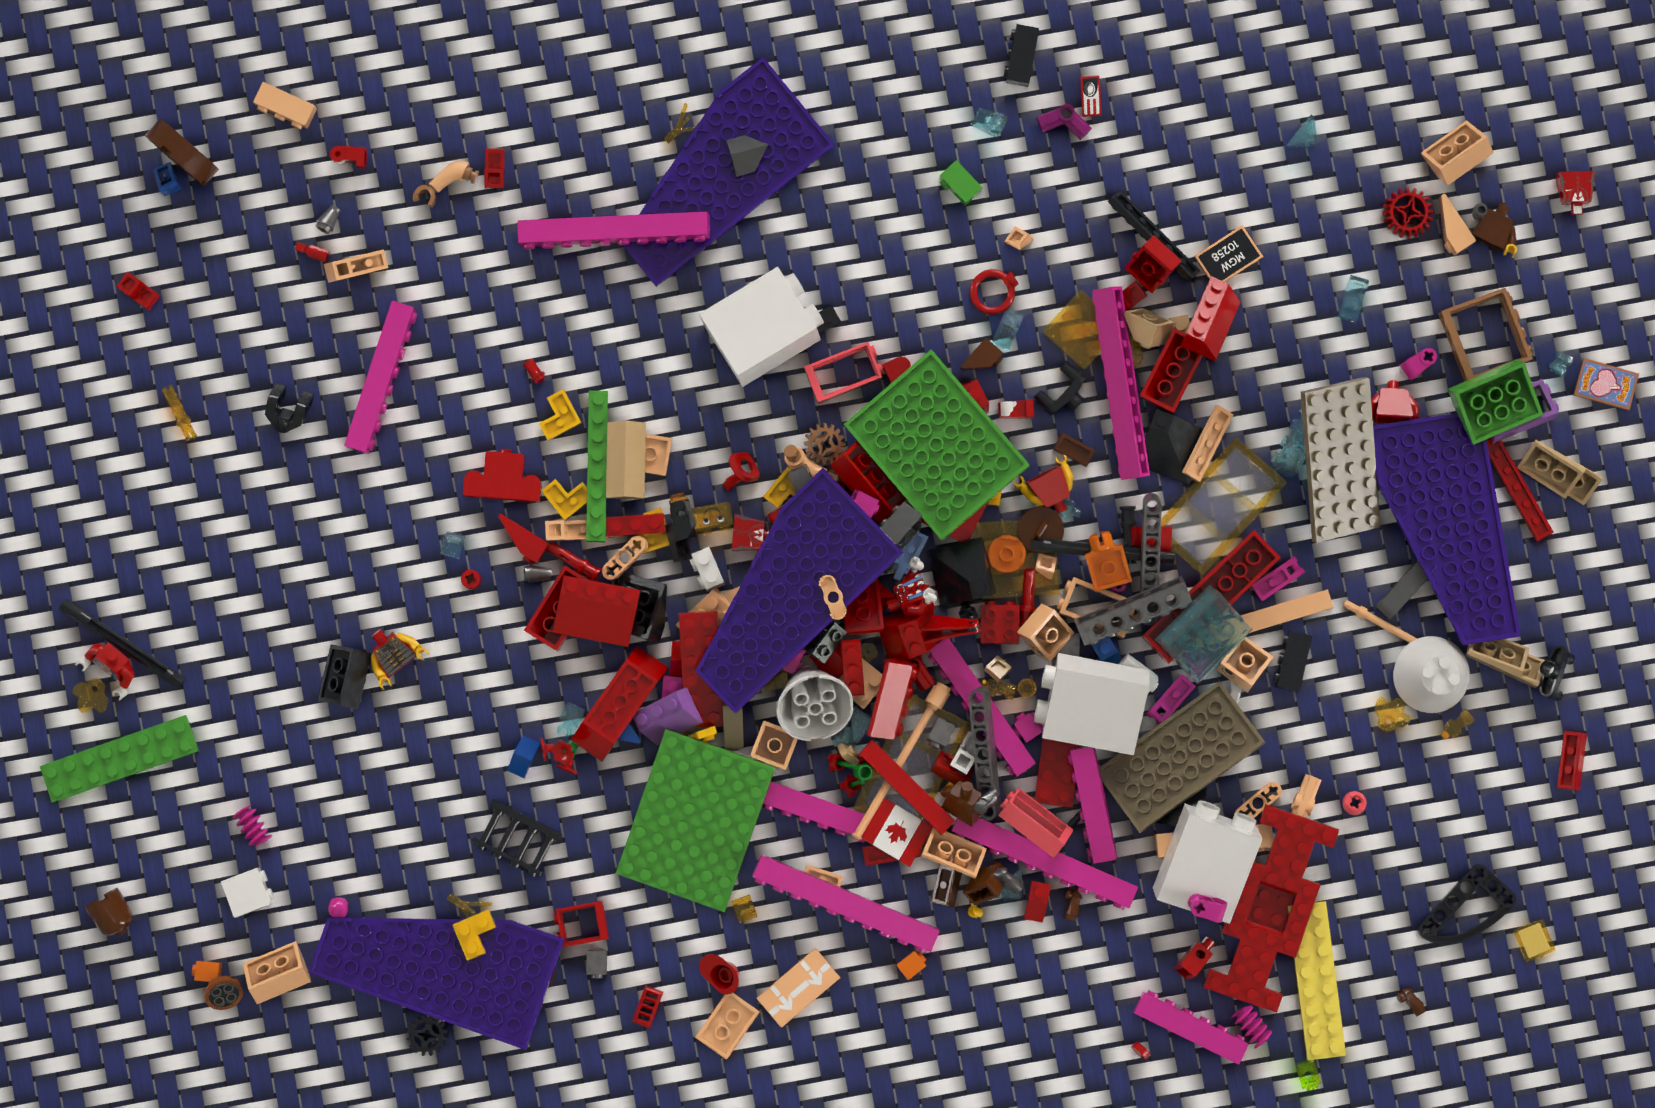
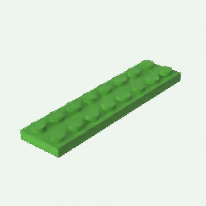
M184 715L40 766L51 802L54 803L199 752L188 717Z

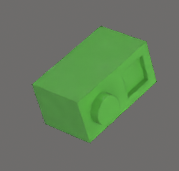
M957 160L939 176L941 180L939 182L946 191L949 189L964 206L982 191V186Z

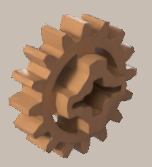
M823 423V427L816 424V430L810 428L811 435H805L808 438V441L803 443L808 446L805 452H811L809 458L813 459L816 457V463H819L820 460H822L823 465H826L827 460L832 463L833 458L839 456V452H844L841 446H845L846 443L841 440L845 437L844 435H838L841 430L839 428L834 430L833 424L827 427L826 423ZM825 431L823 435L816 436L818 433ZM833 434L837 439V445L832 441ZM827 439L829 445L823 447L820 443L821 441L825 442ZM812 443L817 446L816 453L813 450ZM833 451L832 454L825 456L827 452Z

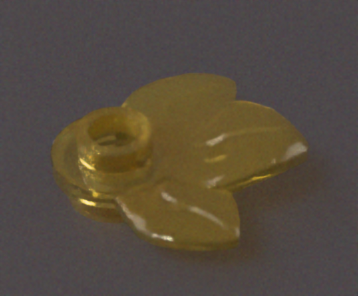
M94 678L87 683L80 682L74 687L72 693L79 697L77 706L80 712H87L93 707L101 714L106 710L108 698L104 694L105 685L100 679ZM93 685L97 687V692L93 691Z
M1383 697L1377 700L1375 713L1379 717L1378 725L1383 731L1390 732L1396 727L1403 728L1410 722L1411 716L1404 713L1405 702L1402 698H1395L1390 702H1387ZM1385 719H1390L1391 724H1387Z

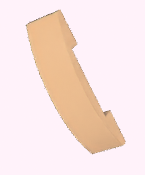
M587 520L545 521L546 541L586 540ZM606 524V538L623 537V536L607 537V524Z

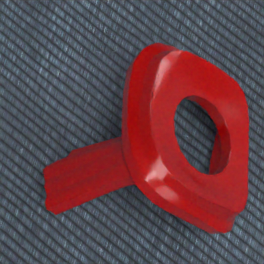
M748 452L735 453L729 457L728 462L734 474L722 483L727 491H730L740 481L753 482L759 480V470ZM742 460L748 462L751 470L750 473L742 469L740 465Z

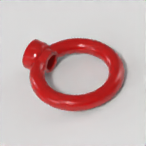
M996 269L985 270L973 279L970 286V299L980 312L989 315L1000 314L1006 311L1013 303L1015 287L1019 283L1012 272L1006 274ZM997 277L1006 285L1008 294L1006 300L1001 305L988 307L980 302L977 289L985 278Z

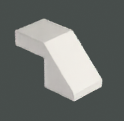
M968 731L950 764L965 774L968 773L974 763L971 731Z

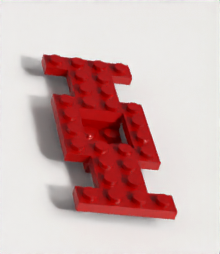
M1265 804L1259 823L1277 829L1267 861L1264 865L1257 862L1253 863L1230 924L1224 923L1222 933L1240 939L1228 975L1209 969L1203 988L1277 1013L1283 993L1265 988L1277 952L1294 958L1297 956L1321 886L1319 883L1304 879L1303 875L1314 843L1317 842L1334 848L1339 829ZM1291 905H1292V908H1291V911H1290V914H1289V913H1288V906H1291Z

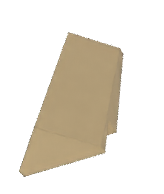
M627 420L607 422L606 498L645 499L646 423Z
M1537 440L1532 443L1517 466L1519 470L1566 499L1567 496H1570L1582 505H1585L1603 480V477Z
M1507 639L1470 644L1465 653L1466 657L1533 688L1538 687L1542 675L1540 673V665L1545 661L1528 654V647Z

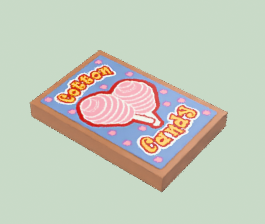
M1583 358L1573 396L1629 411L1639 373Z

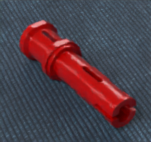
M553 541L546 550L575 568L578 574H583L591 579V581H596L602 572L601 567H595L589 563L588 559L577 557Z
M1031 568L1023 569L1022 604H1020L1019 627H1022L1036 610L1034 605L1036 570Z

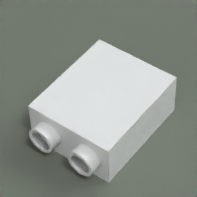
M776 267L699 314L704 327L742 387L821 340L817 327L822 325L824 321L813 303L804 308L797 298L804 293V289L794 273L784 277L780 269Z
M1058 653L1055 666L1045 665L1041 688L1050 689L1048 701L1038 699L1035 709L1034 722L1043 724L1042 738L1134 755L1149 690V670Z
M1198 801L1196 807L1185 804L1153 885L1156 899L1189 911L1191 909L1188 906V899L1193 894L1222 899L1228 903L1222 921L1230 924L1263 840L1258 828L1255 827L1257 821L1242 813H1235L1233 819L1218 815L1220 808L1206 801Z

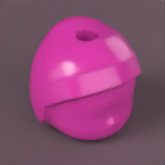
M341 897L331 899L328 906L329 914L333 918L346 917L348 913V902L346 899Z

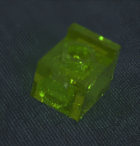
M1314 1060L1295 1064L1302 1089L1306 1088L1309 1091L1318 1088L1321 1081ZM1311 1072V1078H1306L1305 1073Z

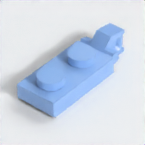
M918 532L902 550L904 553L894 562L893 568L897 570L893 577L894 580L902 581L904 575L912 568L909 565L910 559L914 556L919 558L928 536Z

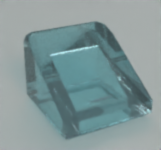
M448 531L444 536L441 554L459 559L465 536Z

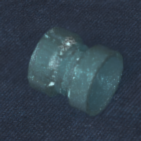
M1557 351L1554 361L1547 368L1554 374L1564 377L1568 366L1572 365L1574 359L1561 351Z

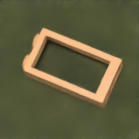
M1075 577L1071 581L1067 580L1064 591L1067 593L1064 599L1060 598L1057 609H1060L1058 614L1073 620L1081 617L1066 610L1075 585L1077 584L1094 591L1093 584ZM1106 589L1097 591V593L1118 601L1126 599V597ZM1135 609L1130 611L1129 615L1133 616ZM1097 624L1094 628L1099 630L1103 625ZM1127 631L1117 632L1115 636L1123 639Z

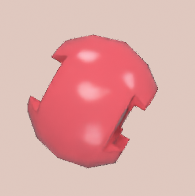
M1351 791L1344 796L1342 805L1348 814L1359 815L1366 809L1367 801L1362 793ZM1352 798L1359 801L1357 808L1350 806Z

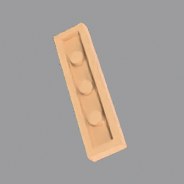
M1215 405L1182 473L1197 482L1201 481L1234 414L1220 405Z

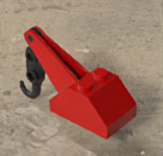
M979 598L962 602L958 612L960 618L934 615L933 610L925 612L922 616L905 617L903 611L883 617L884 632L879 633L888 658L911 659L928 653L941 640L980 632L978 614L975 607L969 604L975 601L983 602V599Z

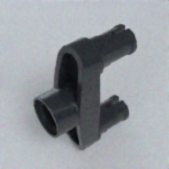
M1066 362L1060 370L1072 380V384L1057 400H1053L1042 389L1034 396L1051 416L1065 405L1074 411L1084 400L1078 391L1087 376L1082 371L1076 370L1069 362Z
M1556 646L1549 655L1548 660H1545L1540 665L1542 677L1539 691L1542 696L1556 701H1560L1563 697V692L1558 687L1566 664L1571 665L1575 661V656L1563 646ZM1554 667L1553 672L1549 674L1550 669Z

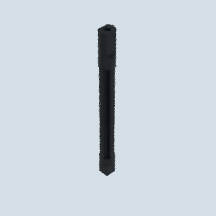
M1031 539L1030 544L1031 550L1085 556V554L1091 552L1090 543ZM1123 546L1126 560L1141 561V548ZM1160 551V562L1174 563L1175 552ZM1150 556L1146 561L1153 562L1155 557Z
M66 599L60 605V611L149 668L177 689L183 685L186 679L184 676L107 627L70 600Z

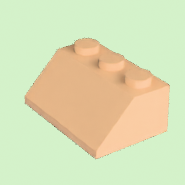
M1466 120L1422 151L1421 155L1436 176L1446 185H1449L1494 152L1487 136Z
M933 828L922 856L972 878H976L987 848L947 831L940 835Z
M296 941L242 963L248 990L257 1004L311 982L308 968Z

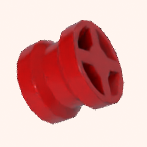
M469 569L461 575V582L468 589H476L481 584V576L475 570Z

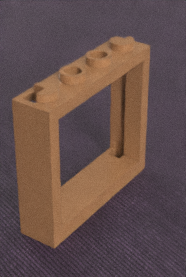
M1506 288L1438 313L1464 382L1502 365L1474 375L1451 315L1499 298L1521 355V358L1518 360L1526 363L1533 359L1532 348L1530 345H1527L1525 340L1527 337L1525 329L1520 327L1518 322L1520 320L1519 313L1516 309H1513L1511 303L1513 298Z

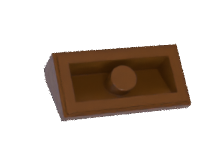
M940 864L931 902L954 907L962 873Z

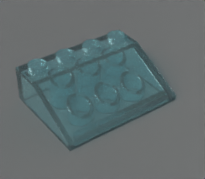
M1302 406L1298 411L1301 413L1298 420L1294 418L1289 427L1291 429L1289 436L1285 435L1280 443L1282 446L1280 452H1275L1270 461L1273 463L1272 469L1290 479L1299 472L1306 460Z
M1209 585L1155 640L1199 684L1252 631V628L1223 595Z

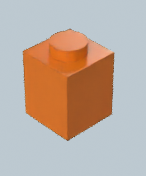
M912 951L896 965L907 980H909L926 967L924 962L927 960L920 951L918 953Z
M199 960L192 967V976H195V981L210 982L212 979L221 976L222 972L221 962Z

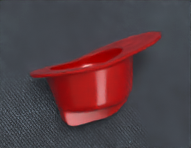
M708 954L702 957L699 962L701 975L720 993L727 995L735 992L739 984V971L737 967L715 954Z

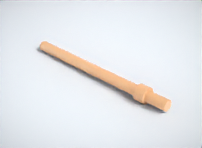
M1348 600L1343 604V607L1356 613L1357 617L1365 618L1409 643L1417 639L1368 612V609L1363 606L1359 607Z

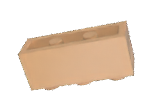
M262 82L253 101L257 106V110L265 114L271 112L274 114V118L283 122L286 119L292 122V126L300 130L302 127L308 129L317 110L315 105L265 82Z

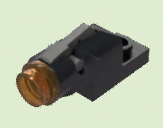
M682 492L669 496L670 513L673 523L665 525L674 562L692 559L687 540L697 537L695 530L697 523L690 501Z

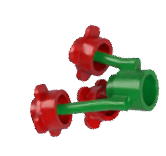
M838 751L837 754H830L828 756L829 771H840L845 767L853 769L855 777L851 774L847 775L845 781L840 783V789L844 790L848 797H854L855 792L861 789V784H864L865 780L871 778L873 768L859 754L857 755L859 761L857 765L846 763V760L842 758Z

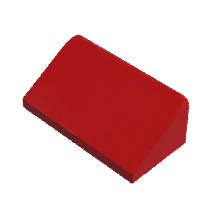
M941 750L931 768V772L954 785L958 781L970 782L974 768L971 767L967 774L950 765L954 757Z

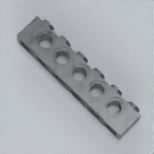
M1182 576L1076 618L1074 621L1084 646L1094 645L1100 639L1114 637L1117 632L1131 630L1135 625L1148 623L1159 615L1166 616L1174 609H1183L1189 603H1192V599ZM1168 595H1174L1171 601H1166L1165 599ZM1151 602L1156 603L1154 608H1148L1147 606ZM1134 609L1139 610L1136 615H1129L1130 611ZM1114 617H1120L1117 623L1111 622ZM1097 624L1103 625L1099 630L1093 629Z

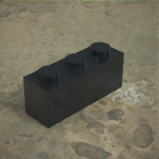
M1017 24L1016 30L1012 29L1010 40L1013 41V47L1008 48L1007 59H1010L1009 66H1005L1003 76L1007 78V84L1029 87L1039 28Z
M1288 631L1287 634L1283 635L1281 645L1284 646L1283 653H1279L1277 664H1280L1278 672L1275 671L1273 683H1276L1275 688L1296 693L1300 692L1312 640L1311 635Z

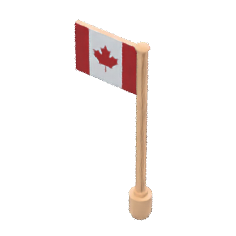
M940 682L933 685L926 697L927 708L896 760V763L901 768L934 711L936 712L937 709L942 710L950 696L949 692L951 689ZM884 781L856 831L852 833V836L857 840L864 839L910 867L933 827L884 798L891 787Z

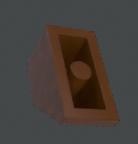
M985 338L960 366V369L962 371L990 369L992 366L996 368L1003 360L1001 358L1003 352Z

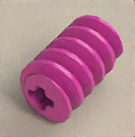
M250 804L235 813L232 818L233 820L240 819L236 825L243 826L241 833L248 832L244 838L246 840L252 839L249 842V846L256 845L255 847L272 838V835H265L268 828L261 829L264 822H257L260 815L253 816L256 808L249 809L252 805Z
M1249 1005L1238 1010L1231 1016V1019L1238 1018L1235 1024H1243L1239 1030H1247L1244 1036H1252L1249 1043L1256 1042L1257 1044L1254 1047L1256 1049L1269 1039L1272 1031H1265L1267 1024L1260 1025L1262 1018L1255 1019L1258 1013L1257 1011L1251 1012L1253 1006Z

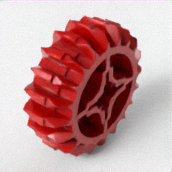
M1406 187L1404 192L1399 188L1397 193H1391L1392 198H1386L1388 204L1383 205V208L1388 210L1382 212V216H1388L1383 222L1390 223L1387 226L1388 230L1392 227L1394 228L1393 235L1399 231V238H1402L1404 233H1406L1407 239L1411 238V233L1416 238L1418 237V232L1424 234V228L1428 229L1430 227L1427 222L1433 221V218L1428 216L1434 214L1433 210H1428L1433 204H1426L1429 197L1427 196L1423 199L1421 197L1424 193L1423 191L1417 195L1416 188L1411 193L1409 187ZM1401 199H1409L1406 206H1394ZM1415 202L1420 205L1422 214L1415 209ZM1408 207H1409V210H1410L1409 213L1412 214V215H1410V216L1407 218L1406 212H1404V211H1406V210L1408 209ZM1393 212L1400 216L1401 225L1395 220ZM1410 220H1421L1419 225L1407 227Z

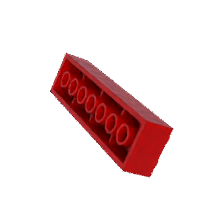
M1253 530L1189 591L1192 603H1189L1183 609L1177 608L1172 610L1170 614L1162 616L1141 637L1166 664H1169L1281 557Z

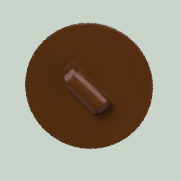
M1036 507L1030 509L1022 516L1018 525V535L1022 544L1031 550V539L1062 540L1064 524L1060 516L1052 509ZM1031 550L1037 553H1046L1039 550Z

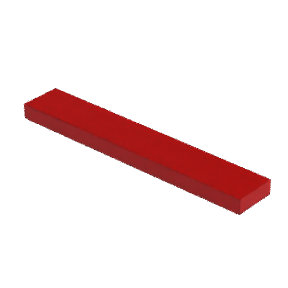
M1490 438L1486 439L1490 462L1535 541L1538 542L1554 533L1503 442L1500 440L1492 443Z
M873 740L859 752V755L940 835H943L955 822Z

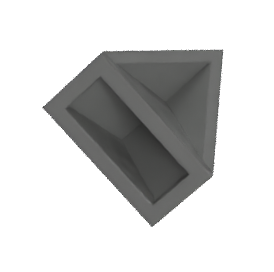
M746 135L727 140L736 176L754 173L768 144Z

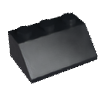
M331 644L318 701L359 709L372 653Z

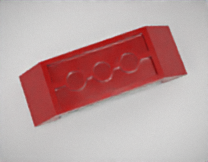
M637 646L584 718L571 741L603 762L653 688L668 670V667Z

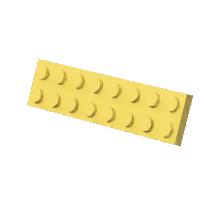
M1326 901L1315 902L1297 956L1294 958L1307 1060L1346 1056ZM1291 905V906H1288V913H1289V914H1290L1292 905Z

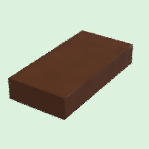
M1061 433L1053 448L1057 453L1066 455L1067 458L1084 467L1088 466L1095 452L1091 447L1064 433Z

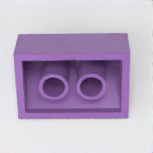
M687 687L638 710L633 717L639 732L656 745L661 744L666 728L683 733L703 723Z

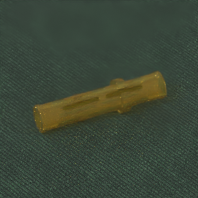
M169 385L168 390L166 387L163 388L161 391L177 420V427H180L185 440L190 441L191 437L195 439L197 434L190 423L191 419L186 415L173 385Z

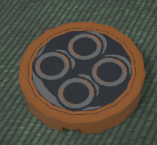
M231 976L216 977L204 989L205 1002L209 1007L216 1010H226L236 1006L243 996L241 983L236 978H231Z

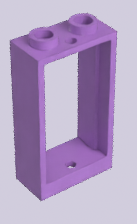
M1543 379L1533 382L1532 385L1534 390L1539 389L1549 411L1543 413L1540 417L1491 437L1492 443L1557 417L1559 411L1558 404L1555 400H1552L1550 387L1547 383H1544Z

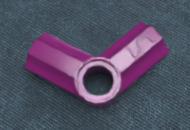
M1064 104L1060 108L1036 117L1042 133L1064 124L1081 140L1092 129L1075 112L1073 106L1069 104ZM1068 110L1071 113V117L1064 118L1061 112Z

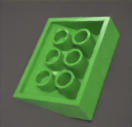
M1518 359L1448 388L1453 406L1473 445L1543 415L1525 362Z

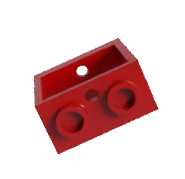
M603 900L559 908L553 914L554 923L559 925L560 930L557 936L565 939L563 947L609 939ZM595 907L600 935L568 941L563 913Z

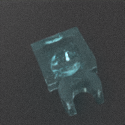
M568 702L559 718L564 723L558 726L556 733L559 734L562 728H566L567 734L565 737L569 738L571 726L578 727L586 710Z

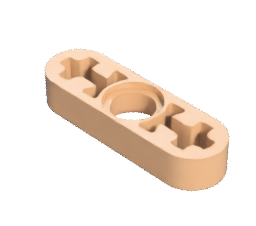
M642 536L631 538L603 566V576L608 580L619 578L647 550V540ZM641 541V549L636 548L633 552L628 549H633L637 545L635 542ZM624 552L628 553L630 557L629 562L626 564L620 559ZM617 564L621 566L614 570L615 575L608 574L610 572L609 567L614 568Z
M1275 782L1266 784L1238 807L1234 814L1239 813V811L1245 812L1249 809L1246 807L1249 804L1250 809L1255 813L1252 815V812H1249L1247 815L1255 818L1263 811L1265 804L1270 805L1281 796V786ZM1269 786H1271L1272 788L1276 787L1277 790L1275 792L1277 793V795L1274 796L1273 794H1271L1270 796H1268L1267 798L1270 799V801L1267 803L1266 798L1262 796L1260 793L1263 792L1264 795H1266L1270 791ZM1257 797L1263 800V806L1260 809L1254 808L1252 804L1253 800Z

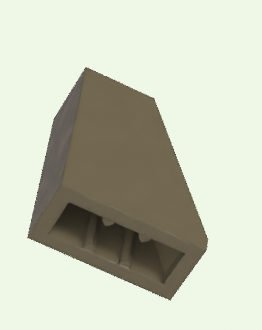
M723 701L724 749L739 750L744 748L743 707L737 713H734Z

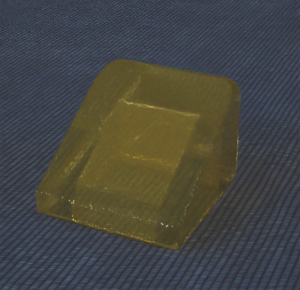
M750 894L732 901L739 923L757 917Z

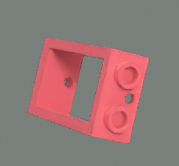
M869 342L804 366L818 404L882 380L881 374H884L881 363L877 364L875 360L877 353L874 345L870 346ZM866 351L875 376L823 395L814 370Z
M1019 787L1015 792L1011 791L1000 805L1002 810L998 816L1053 858L1065 845L1073 832L1070 826Z

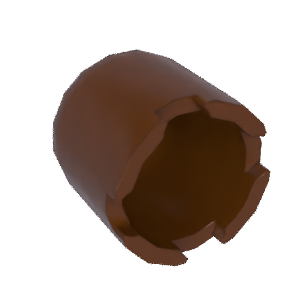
M115 888L104 894L105 899L101 901L94 900L86 905L85 908L103 935L112 936L116 934L119 937L128 931L126 927L131 924L133 914L121 891Z

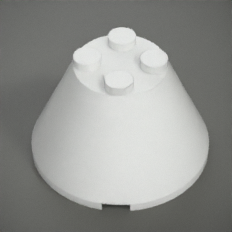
M1436 636L1421 637L1407 644L1398 654L1393 671L1394 686L1400 698L1411 708L1426 713L1442 712L1456 705L1464 696L1470 679L1469 665L1460 648L1451 641Z
M805 665L791 676L777 703V718L782 729L796 739L811 741V739L816 738L826 739L841 731L849 722L853 713V697L849 688L842 681L820 669Z

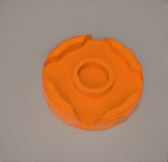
M1002 535L996 538L988 549V560L991 566L996 571L1004 574L1019 570L1026 558L1024 545L1017 537L1011 535Z

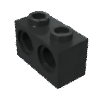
M832 621L803 650L825 664L847 632Z

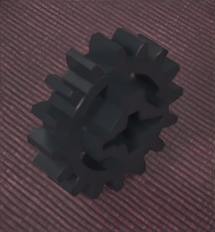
M422 1014V1020L416 1017V1023L411 1022L409 1024L412 1030L406 1031L411 1034L410 1037L406 1038V1040L412 1041L409 1047L415 1046V1053L421 1050L422 1056H425L426 1052L432 1056L433 1050L439 1053V1046L443 1048L446 1046L443 1040L449 1039L444 1036L445 1033L449 1032L448 1029H443L446 1023L440 1024V1019H433L431 1016L427 1018L425 1014ZM426 1022L423 1029H416L421 1023ZM434 1024L439 1028L440 1033L435 1031L433 1028ZM427 1030H430L429 1034L436 1037H430L426 1040V1036L419 1033H425ZM415 1037H419L422 1042L421 1046L417 1043ZM433 1040L439 1041L434 1047L429 1048L430 1042Z

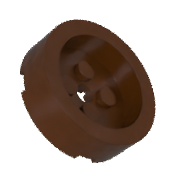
M159 119L145 135L151 143L203 187L219 170L206 156L162 119Z

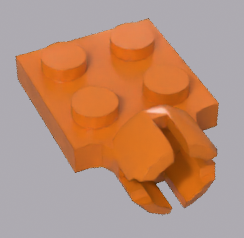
M1109 531L1100 532L1103 542L1099 541L1097 533L1089 536L1091 552L1085 554L1095 592L1132 582L1123 545H1115Z

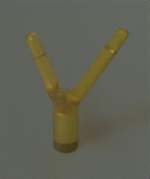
M687 103L683 105L676 127L664 137L668 144L680 133L693 131L696 127L682 128L690 119V116H687L683 120Z
M451 893L447 897L448 901L461 908L466 918L471 917L468 912L473 915L476 913L468 906L492 905V902L463 901Z

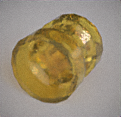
M1029 678L1021 680L1017 685V692L1023 698L1032 697L1037 691L1036 683Z

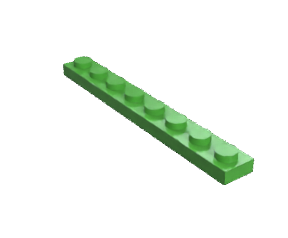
M589 390L586 542L605 543L608 391Z

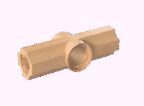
M1305 774L1299 792L1296 793L1293 799L1291 813L1305 818L1311 814L1315 804L1314 798L1321 783L1320 779Z

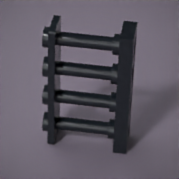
M493 799L490 806L494 808V813L481 838H473L472 841L476 842L475 846L483 851L486 848L493 851L492 855L501 860L503 857L509 859L510 865L518 869L522 866L527 869L526 873L537 877V875L542 876L544 872L538 869L552 842L554 843L555 840L560 841L563 834ZM506 814L511 817V822L496 848L488 844L487 841L500 816L503 817ZM522 822L528 825V831L513 857L505 853L504 850L517 825H520ZM539 831L545 834V840L532 865H529L521 860L534 834H537Z

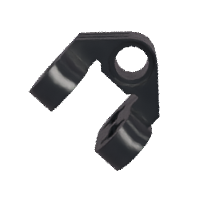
M276 383L269 394L265 416L276 431L287 433L302 425L312 406L314 393L304 391L294 411L285 408L280 409L279 407L285 397L287 385Z

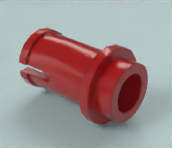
M533 358L523 364L532 377V382L538 384L545 379L544 371L541 372Z

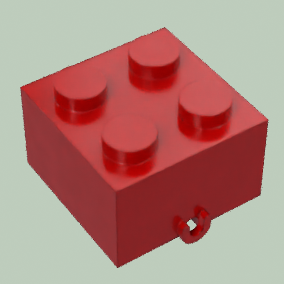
M1153 235L1138 252L1131 256L1132 259L1124 269L1149 292L1153 293L1160 285L1164 284L1168 276L1182 260Z

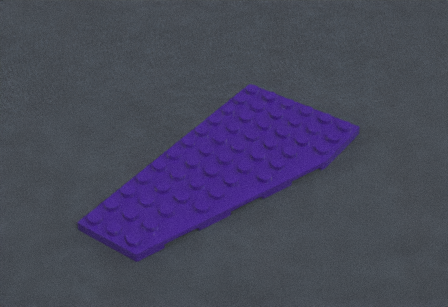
M764 57L718 92L716 98L639 214L708 212L710 216V238L702 242L687 239L683 243L667 240V243L648 241V244L629 242V245H622L655 287L663 283L835 146ZM746 135L768 144L755 172L737 177L727 140Z
M1457 413L1374 425L1377 485L1462 645L1520 637L1521 633L1487 440L1473 445Z
M824 468L779 510L770 531L757 552L748 573L696 669L697 674L734 713H737L834 620L830 616L831 612L824 601L823 590L819 586L822 576L831 575L836 579L838 588L843 594V602L847 608L904 553ZM830 592L828 600L831 603H836L839 600L838 593Z
M327 918L308 973L527 1050L565 939L513 920H494L496 928L479 935L486 953L467 961L453 928V924L464 919Z

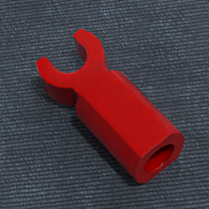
M297 242L295 247L296 251L307 254V257L324 263L327 262L330 253L323 248L314 245L307 246Z

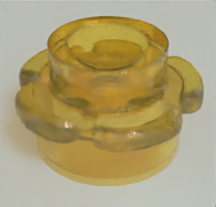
M864 643L861 645L862 658L865 661L869 662L877 657L878 652L874 644Z

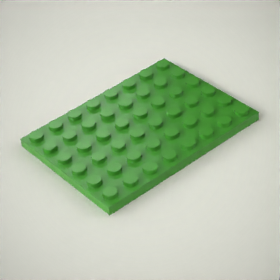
M932 349L844 423L845 427L916 511L922 514V518L942 541L1030 466Z
M666 728L616 874L725 912L775 766Z

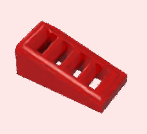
M645 985L632 1022L650 1028L664 992ZM650 993L658 997L655 1000L650 997H647L646 994ZM644 1000L654 1003V1007L644 1004ZM641 1007L651 1010L652 1013L649 1014L641 1011ZM640 1014L650 1019L645 1021L638 1018V1015Z

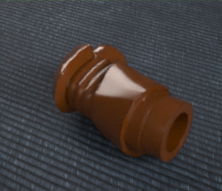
M1067 889L1064 893V898L1068 899L1064 919L1074 922L1077 916H1079L1080 899L1083 898L1077 890Z
M1401 989L1400 993L1397 994V999L1400 1003L1406 1001L1416 1017L1426 1012L1424 1003L1412 992L1414 989Z

